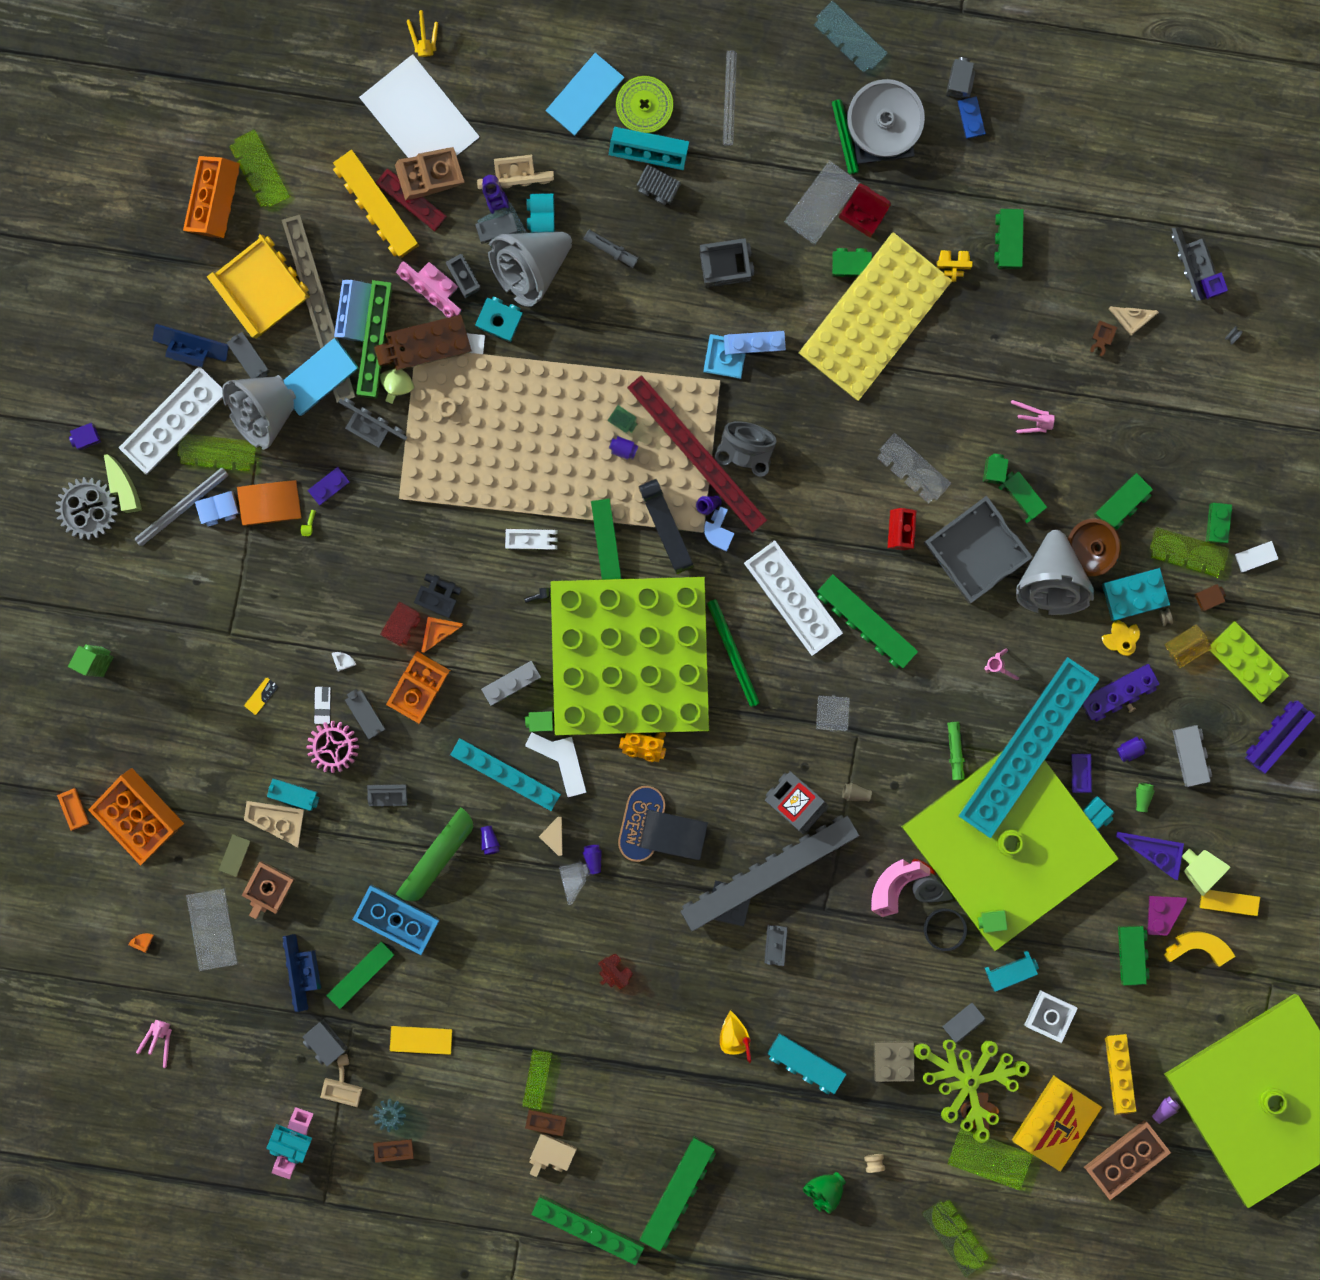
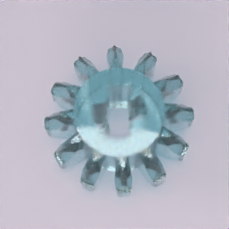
M388 1099V1105H386L382 1100L380 1102L382 1108L380 1106L375 1107L380 1113L373 1114V1117L379 1118L374 1122L375 1125L381 1122L380 1130L387 1126V1132H391V1126L398 1130L397 1123L400 1125L404 1124V1121L399 1118L406 1117V1114L400 1113L404 1110V1106L397 1108L399 1101L392 1105V1099ZM388 1111H391V1114L395 1116L391 1120H388V1117L384 1115Z

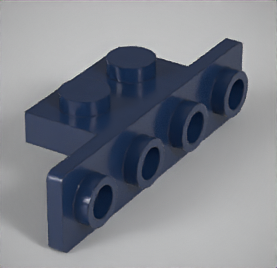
M156 324L154 327L153 341L169 345L165 355L167 358L203 367L207 357L221 361L227 360L228 344Z
M296 934L283 936V948L286 955V967L289 973V986L292 992L294 1011L308 1010L305 991L321 989L316 952L314 950L299 953Z

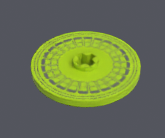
M639 76L629 80L622 86L617 95L616 110L619 119L628 129L652 133L661 129L669 121L673 111V98L670 90L662 81L650 76ZM649 101V108L647 109L644 107L643 109H641L640 102Z

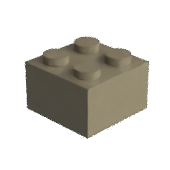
M912 1040L874 1041V1080L876 1082L914 1081V1042Z

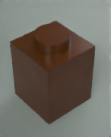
M1215 584L1195 593L1194 596L1201 611H1206L1225 602L1224 597H1226L1222 586L1219 587L1218 584Z

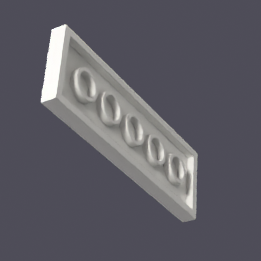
M198 366L119 449L148 475L223 398L222 387Z
M773 541L744 563L811 656L843 634L776 541Z

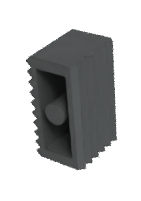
M647 165L636 187L639 188V193L647 197L650 194L656 197V202L665 206L666 203L671 205L681 186V182Z
M459 254L446 262L465 298L480 291L481 286L463 254Z

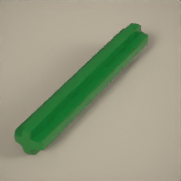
M841 99L832 101V107L848 173L855 174L858 173L859 169L843 102Z

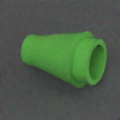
M1139 783L1138 787H1136L1137 811L1148 812V807L1155 792L1153 785Z

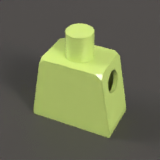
M1189 848L1182 856L1190 864L1184 872L1202 896L1230 869V866L1206 850H1203L1197 856Z

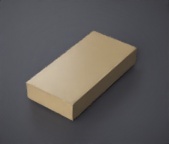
M325 1078L320 1098L358 1107L363 1087Z

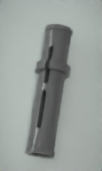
M590 229L584 236L583 240L610 254L616 261L624 262L631 268H634L639 257L624 250V247L613 244Z

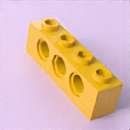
M1127 1034L1107 1036L1105 1042L1114 1115L1135 1113L1136 1106Z

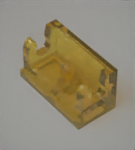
M1197 624L1164 644L1170 653V657L1179 669L1212 649L1207 636Z

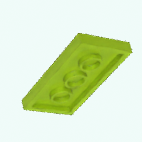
M1235 621L1207 647L1260 703L1289 676Z

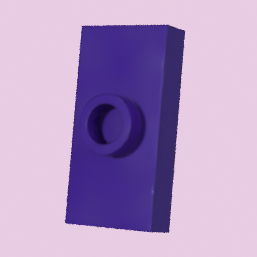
M1071 754L1072 793L1092 792L1091 754Z

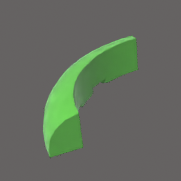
M460 807L396 893L398 897L407 901H416L422 898L472 832L473 821L463 808Z

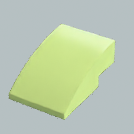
M104 455L110 493L116 496L119 495L121 511L125 513L142 511L135 486L125 469L114 457Z

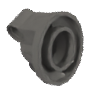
M742 421L730 422L724 428L721 444H719L715 454L716 462L720 465H728L730 462H733L742 467L752 468L753 473L757 476H765L770 468V458L777 442L776 437L767 429L753 423ZM724 451L727 452L729 455L723 456L720 452ZM757 463H763L766 466L760 467L757 465Z

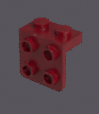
M858 184L838 218L871 238L891 206V202L884 196H880L871 190L868 186Z

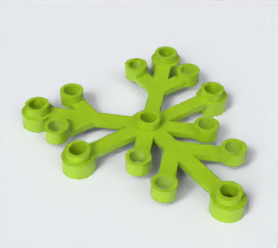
M948 1039L943 1043L948 1063L933 1054L928 1045L922 1043L916 1045L914 1054L917 1058L922 1060L928 1059L944 1070L936 1073H925L923 1081L926 1084L932 1085L937 1080L953 1076L960 1080L939 1085V1091L944 1095H948L953 1090L961 1089L951 1107H945L942 1110V1119L948 1123L955 1122L958 1118L957 1111L969 1093L972 1108L966 1118L961 1121L960 1127L964 1131H971L973 1121L975 1120L976 1128L973 1131V1138L980 1143L987 1142L990 1133L984 1128L982 1117L991 1125L997 1124L999 1117L997 1114L990 1113L980 1107L976 1089L981 1083L996 1080L1006 1086L1007 1090L1015 1092L1019 1088L1018 1082L1006 1077L1013 1075L1019 1077L1026 1076L1029 1073V1065L1026 1062L1017 1061L1013 1067L1005 1069L1007 1065L1013 1062V1057L1008 1053H1004L1000 1056V1062L994 1072L980 1075L989 1058L995 1056L998 1052V1046L995 1042L985 1041L981 1046L983 1054L973 1070L970 1064L971 1052L965 1049L959 1052V1059L962 1060L964 1070L963 1073L958 1070L954 1052L956 1044L953 1040ZM948 1042L952 1043V1047L950 1049L947 1048ZM989 1046L994 1048L991 1053L988 1051ZM925 1048L926 1054L922 1056L921 1050ZM964 1052L968 1053V1057L966 1059H963L962 1057ZM1005 1056L1009 1057V1061L1007 1063L1004 1062ZM1021 1066L1025 1067V1071L1023 1073L1019 1071ZM928 1075L932 1076V1080L930 1082H927ZM973 1079V1085L969 1086L968 1081ZM1014 1082L1015 1087L1010 1089V1083ZM944 1085L948 1086V1090L946 1092H943L942 1090ZM953 1112V1118L949 1119L948 1114ZM992 1115L995 1116L994 1122H990V1117ZM969 1122V1127L965 1129L964 1124ZM981 1132L985 1133V1137L983 1139L980 1138Z

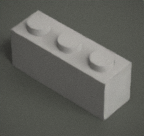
M530 661L481 690L490 706L542 677L533 661Z
M1198 725L1172 730L1185 787L1210 782L1212 772L1210 766L1206 765L1205 759L1208 758L1206 748L1202 747L1201 740L1204 739L1202 729H1198Z

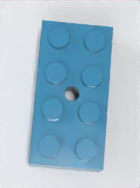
M374 885L369 886L352 919L419 955L423 954L440 919ZM394 916H399L401 921L395 923L393 920Z

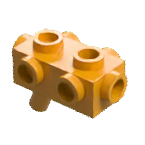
M658 732L655 737L638 733H626L625 738H621L619 748L623 749L622 753L629 757L643 758L648 762H659L660 759L664 760L666 748H663L664 740H662L666 733Z

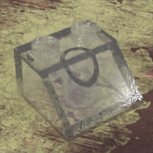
M582 861L559 867L568 905L573 904L587 880L586 876H589L588 866L583 864Z

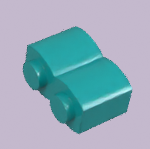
M530 194V199H527V211H531V218H527V230H531V233L555 232L554 194Z

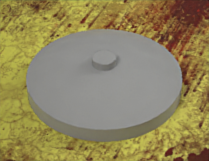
M889 79L877 80L862 87L853 97L847 116L849 132L856 144L867 153L879 157H893L909 150L919 139L925 120L923 105L918 95L907 85Z

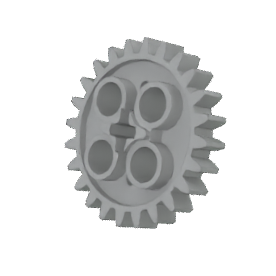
M83 477L82 483L78 479H75L76 485L69 482L70 489L62 488L65 494H59L58 496L62 501L56 502L57 505H60V508L56 509L55 512L61 513L57 519L63 520L60 526H68L66 529L67 533L73 530V537H76L79 533L80 539H83L86 535L87 539L91 540L92 534L99 538L98 532L105 535L104 528L112 529L109 523L116 522L112 516L118 515V513L114 512V509L119 506L113 504L117 498L110 497L112 494L110 491H106L108 485L105 484L101 487L102 481L100 480L95 484L94 478H91L88 483L87 479ZM95 491L97 499L91 502L88 496L90 492ZM73 498L79 499V505L76 508H72L70 505ZM99 502H103V505L90 508L89 513L81 511L75 515H71V512L84 509L85 504H87L88 506H93ZM98 509H102L104 516L97 520L95 512ZM79 516H84L86 519L85 524L82 526L77 524Z

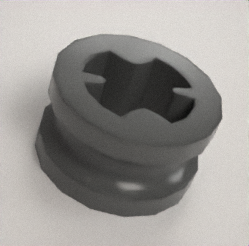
M1237 326L1225 337V340H1230L1231 345L1243 333L1242 330H1237Z

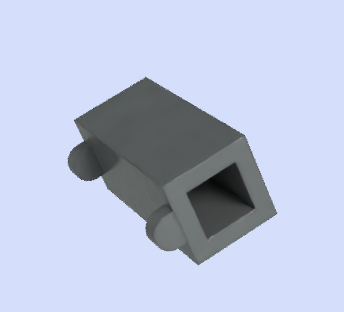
M243 332L233 336L231 340L226 342L251 379L268 377L267 373L270 370Z
M355 689L347 694L348 698L345 701L368 739L386 730L363 690L358 691Z

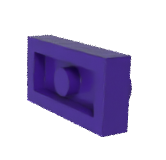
M337 467L312 486L308 492L318 505L321 506L350 482Z

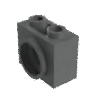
M959 57V59L954 60L946 96L960 99L970 97L975 77V70H972L974 63L970 62V59Z

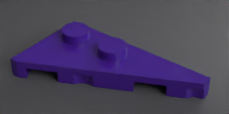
M1117 832V838L1170 877L1178 880L1184 843Z

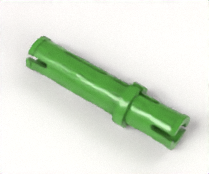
M950 722L947 725L952 780L965 779L963 762L965 760L962 756L960 722Z

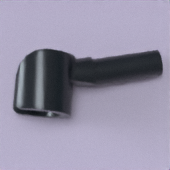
M539 588L540 594L524 598L525 603L536 599L549 598L550 588Z

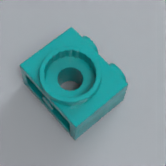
M487 297L475 327L511 343L523 317V313L520 312L521 308L512 304L508 307L502 304L503 300L492 297L490 299ZM497 317H501L504 320L503 325L500 327L493 325V320Z

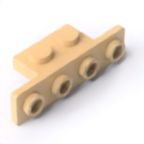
M532 155L494 159L496 177L499 179L502 188H510L512 185L518 184L529 186L535 182L547 184L554 180L553 171L534 173ZM483 179L477 180L478 189H482ZM489 184L486 187L492 189L495 185Z

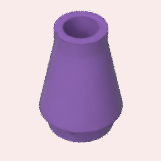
M1169 1096L1164 1098L1152 1117L1157 1123L1161 1124L1169 1117L1178 1113V1109L1181 1106L1174 1098Z

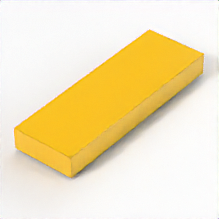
M1209 890L1204 896L1201 895L1200 908L1258 916L1260 897Z

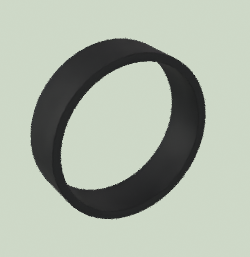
M942 908L935 910L925 921V938L931 946L938 950H954L966 938V922L958 912L952 909ZM941 911H950L957 914L964 926L961 940L950 948H939L933 945L927 935L929 920L933 915Z

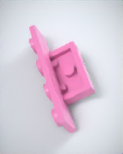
M404 261L400 264L396 271L400 278L408 282L415 291L421 293L432 305L440 309L446 317L449 318L460 314L461 309L448 299L457 290L458 286L430 262L419 273Z

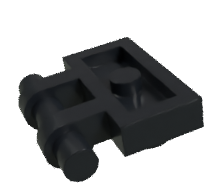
M427 573L424 580L430 583L429 588L421 585L414 603L450 618L457 600L450 598L452 593L460 595L462 588L456 586V583L451 581L449 583L440 579V576H432ZM439 586L446 589L445 594L434 591L435 587Z

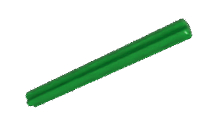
M716 599L711 600L707 605L750 707L759 704L758 697Z

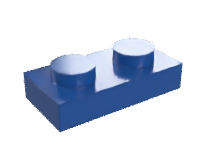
M977 97L959 100L958 106L966 139L985 135Z

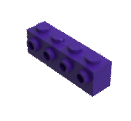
M1146 664L1089 694L1082 707L1089 720L1095 719L1097 722L1106 717L1104 713L1110 710L1114 713L1122 709L1121 704L1127 701L1131 704L1139 700L1140 694L1145 692L1148 695L1156 691V686L1159 685V682L1150 665Z

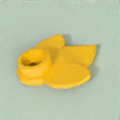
M1115 620L1112 624V634L1103 635L1102 641L1109 650L1118 651L1123 656H1130L1136 650V642L1140 638V630L1136 624L1128 628L1124 622ZM1128 643L1130 647L1124 649L1123 644Z

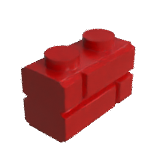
M905 508L890 510L888 548L897 550L914 548L917 510Z

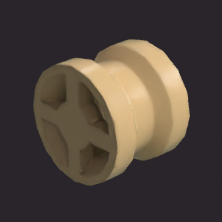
M883 1154L864 1157L867 1162V1173L885 1170V1166L882 1163L884 1159Z

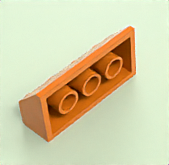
M199 156L183 231L209 237L224 238L240 163L220 157Z

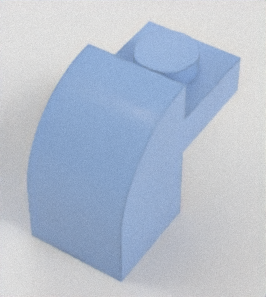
M720 507L719 510L715 509L711 518L714 523L706 521L704 533L711 545L727 551L734 533L721 528L728 509Z

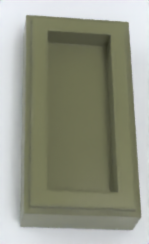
M232 834L219 871L237 877L251 841Z

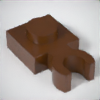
M1099 320L1092 337L1097 342L1091 346L1090 353H1093L1094 349L1098 347L1101 350L1099 356L1102 357L1105 354L1104 345H1111L1117 327Z

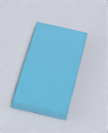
M594 53L546 109V112L575 136L623 81L624 77L599 55Z
M334 338L283 381L286 387L294 392L296 399L293 400L294 409L299 416H302L359 368L337 338Z

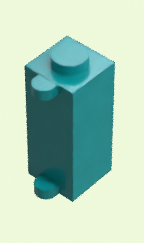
M275 778L272 779L267 794L268 798L312 811L313 807L317 808L320 800L316 791Z
M1025 951V957L991 971L989 967H986L985 971L993 991L996 992L1038 975L1036 970L1039 967L1035 958L1031 959L1028 951Z

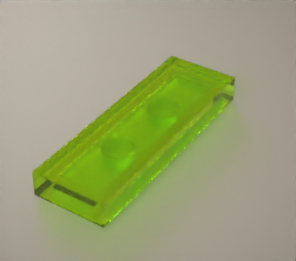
M533 1049L522 1107L541 1110L552 1052Z

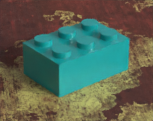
M1160 568L1102 584L1112 621L1170 605Z

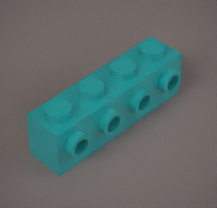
M614 127L609 155L684 170L689 141Z
M780 1033L768 1051L771 1061L778 1065L782 1062L787 1065L786 1069L795 1075L797 1072L804 1076L803 1080L810 1084H813V1082L820 1085L819 1089L828 1095L830 1092L835 1094L846 1076V1073Z

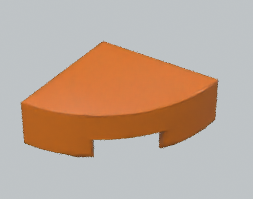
M150 933L137 935L128 945L146 953L154 935Z

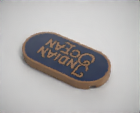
M638 787L628 797L618 839L620 852L628 860L635 862L644 861L654 853V850L639 847L647 810L662 813L665 810L664 797L654 787Z

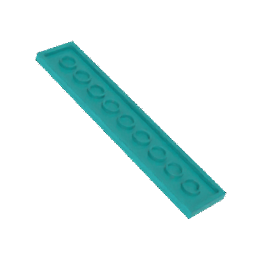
M1067 657L958 817L991 838L1097 684L1099 678Z

